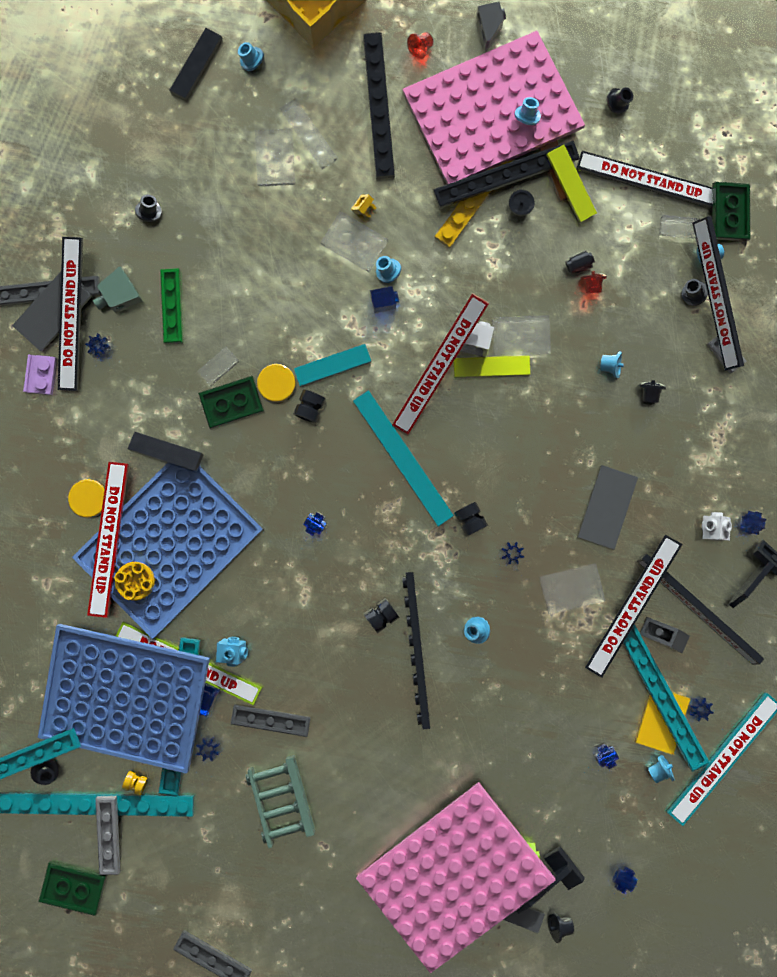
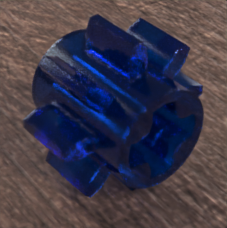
M97 333L96 337L89 336V343H85L90 348L88 353L91 355L95 352L96 358H99L102 354L107 356L106 351L111 348L106 344L108 339L106 337L101 339L99 333Z
M748 511V514L742 516L741 526L746 528L745 533L759 535V531L765 529L766 519L761 518V512Z
M318 512L315 515L310 513L303 524L307 527L305 532L312 536L315 533L320 535L327 525L323 521L325 517Z
M507 542L508 548L501 549L505 555L501 559L506 558L508 560L507 565H510L512 561L517 565L519 564L517 559L524 558L521 555V551L524 548H518V542H515L513 546ZM514 548L517 556L510 558L508 551Z
M704 697L700 701L693 698L694 703L688 705L692 711L689 715H696V721L699 722L701 717L708 721V716L714 714L710 708L713 704L710 702L705 703L706 698ZM698 707L704 708V711H698Z
M204 737L202 739L203 744L196 745V747L200 748L196 755H201L203 762L207 758L213 761V754L219 755L221 753L217 750L220 743L216 744L213 742L214 737L210 741H207ZM206 747H212V750L210 752H205L204 749Z
M603 744L597 747L598 753L594 755L601 768L606 766L610 770L617 766L615 761L619 757L613 746L607 747V745Z
M626 866L623 870L618 868L612 879V882L616 883L614 887L624 894L626 890L632 892L637 884V878L634 877L635 872Z

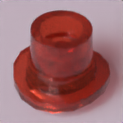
M428 32L420 35L412 33L407 39L408 50L418 59L425 58L427 50L434 44L433 38Z
M591 271V275L580 277V280H584L587 294L602 293L603 279H607L606 274H595V271Z

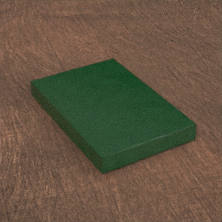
M712 183L713 226L716 239L749 241L750 184Z
M253 376L198 393L210 430L264 412Z
M50 861L38 902L96 916L107 875H99L97 872Z

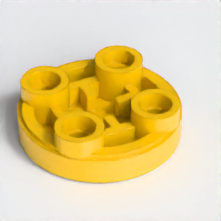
M272 364L265 367L257 379V387L260 394L271 402H285L293 394L296 386L295 377L291 370L281 364Z
M90 479L81 480L74 484L68 495V503L71 510L78 516L92 518L101 514L105 491L104 486Z
M129 562L123 565L114 577L118 593L126 600L131 601L146 598L152 592L155 585V577L152 570L141 562Z

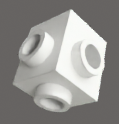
M711 512V516H703L702 539L730 541L731 517H725L720 512Z

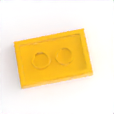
M672 693L685 716L690 698ZM649 694L635 742L674 755L677 744Z

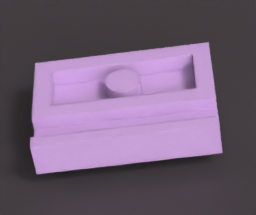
M28 354L23 392L53 395L57 365L56 357Z

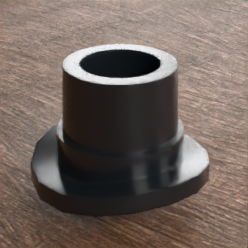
M627 87L622 89L613 88L607 94L608 107L614 114L624 113L628 109L629 103L633 100V92Z
M526 190L513 192L508 201L511 212L518 216L530 214L535 206L533 195Z
M152 195L142 196L140 202L135 207L136 216L146 222H155L161 217V207L157 203L156 198Z
M697 279L688 280L682 289L683 301L690 306L702 304L708 297L706 284Z
M655 380L639 384V387L643 388V401L659 403L662 389L666 390L665 385L657 383Z
M52 759L32 766L30 771L32 780L40 785L51 784L58 777L59 773L58 765Z
M555 913L548 916V929L556 943H560L564 936L574 934V924L570 917L560 918Z

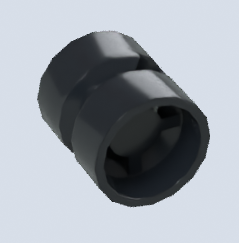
M303 389L299 398L301 403L297 404L293 415L316 424L320 415L318 410L323 408L326 398Z
M476 502L454 512L458 522L463 523L461 528L466 537L488 526L484 516L479 515L481 510Z
M386 598L376 604V608L371 607L363 613L377 634L386 628V623L391 624L400 618Z

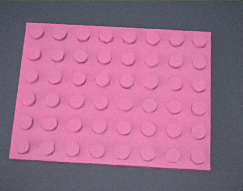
M538 31L403 88V94L447 184L482 173L490 168H495L501 165V163L511 161L585 127ZM527 97L535 98L539 102L538 110L541 118L536 125L521 123L514 115L516 109L522 106L523 100Z
M479 782L356 877L430 974L555 881V877Z

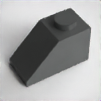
M500 1L478 6L477 19L485 50L489 49L502 29L503 21L506 20L505 9L501 8Z
M647 617L640 633L641 636L680 653H683L690 635L677 628Z

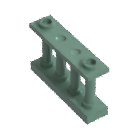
M295 755L287 757L285 759L286 763H283V766L255 773L254 767L247 770L246 781L253 790L263 827V832H261L264 844L267 843L268 848H272L274 844L273 839L299 831L305 832L306 837L315 834ZM284 773L290 775L291 782L288 785L260 793L257 781ZM290 792L295 794L296 801H294V804L265 811L263 800ZM292 812L300 813L302 820L299 823L273 831L270 830L268 819Z

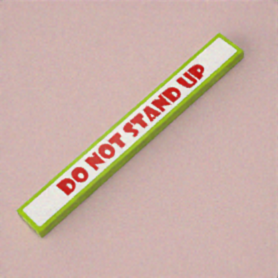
M124 621L116 634V637L179 651V647L158 637L152 639L145 631ZM209 662L205 683L251 705L255 704L261 692V686Z

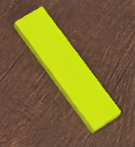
M565 145L547 153V158L579 223L597 214Z
M530 356L455 358L454 378L530 376Z

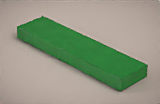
M160 269L163 343L181 344L183 343L180 269Z

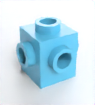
M229 637L217 643L216 662L227 663V666L235 667L247 658L248 649L246 648V641H240L237 637Z

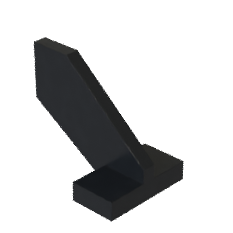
M764 540L758 543L753 552V555L762 563L733 595L729 606L732 608L747 599L770 570L777 575V551Z
M561 846L547 853L544 857V860L553 870L551 874L555 877V881L515 911L518 914L532 907L560 881L568 890L583 883L585 877Z

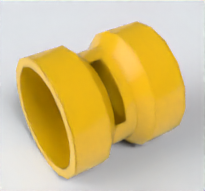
M129 771L123 782L122 789L125 791L131 790L135 795L141 796L147 785L148 777L137 776L135 772Z

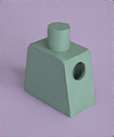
M121 266L98 284L97 287L102 295L93 300L99 310L109 305L114 312L143 301Z

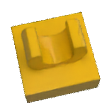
M369 194L361 195L351 210L355 214H362L364 217L370 218L371 215L368 214L367 209L370 207V209L376 210V206L372 203L374 199Z

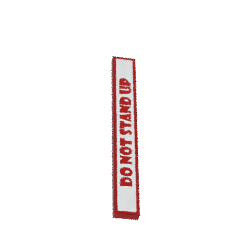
M473 293L471 294L394 420L393 426L406 434L410 433L489 305L487 301Z
M108 462L87 616L108 618L129 464Z

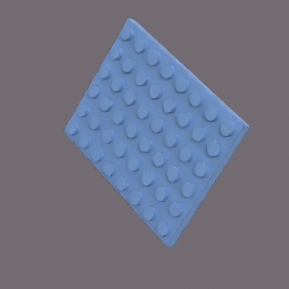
M167 463L123 506L114 571L115 577L118 570L129 562L144 563L154 574V588L142 600H126L118 593L115 587V579H113L111 598L154 639L264 529L200 466L197 472ZM99 531L72 557L91 577H93Z
M58 624L56 625L38 738L45 740L74 728L81 744L79 748L187 774L190 770L210 658Z

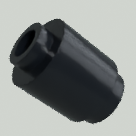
M586 250L569 257V260L565 261L570 275H577L593 268V263H595L592 253H588Z

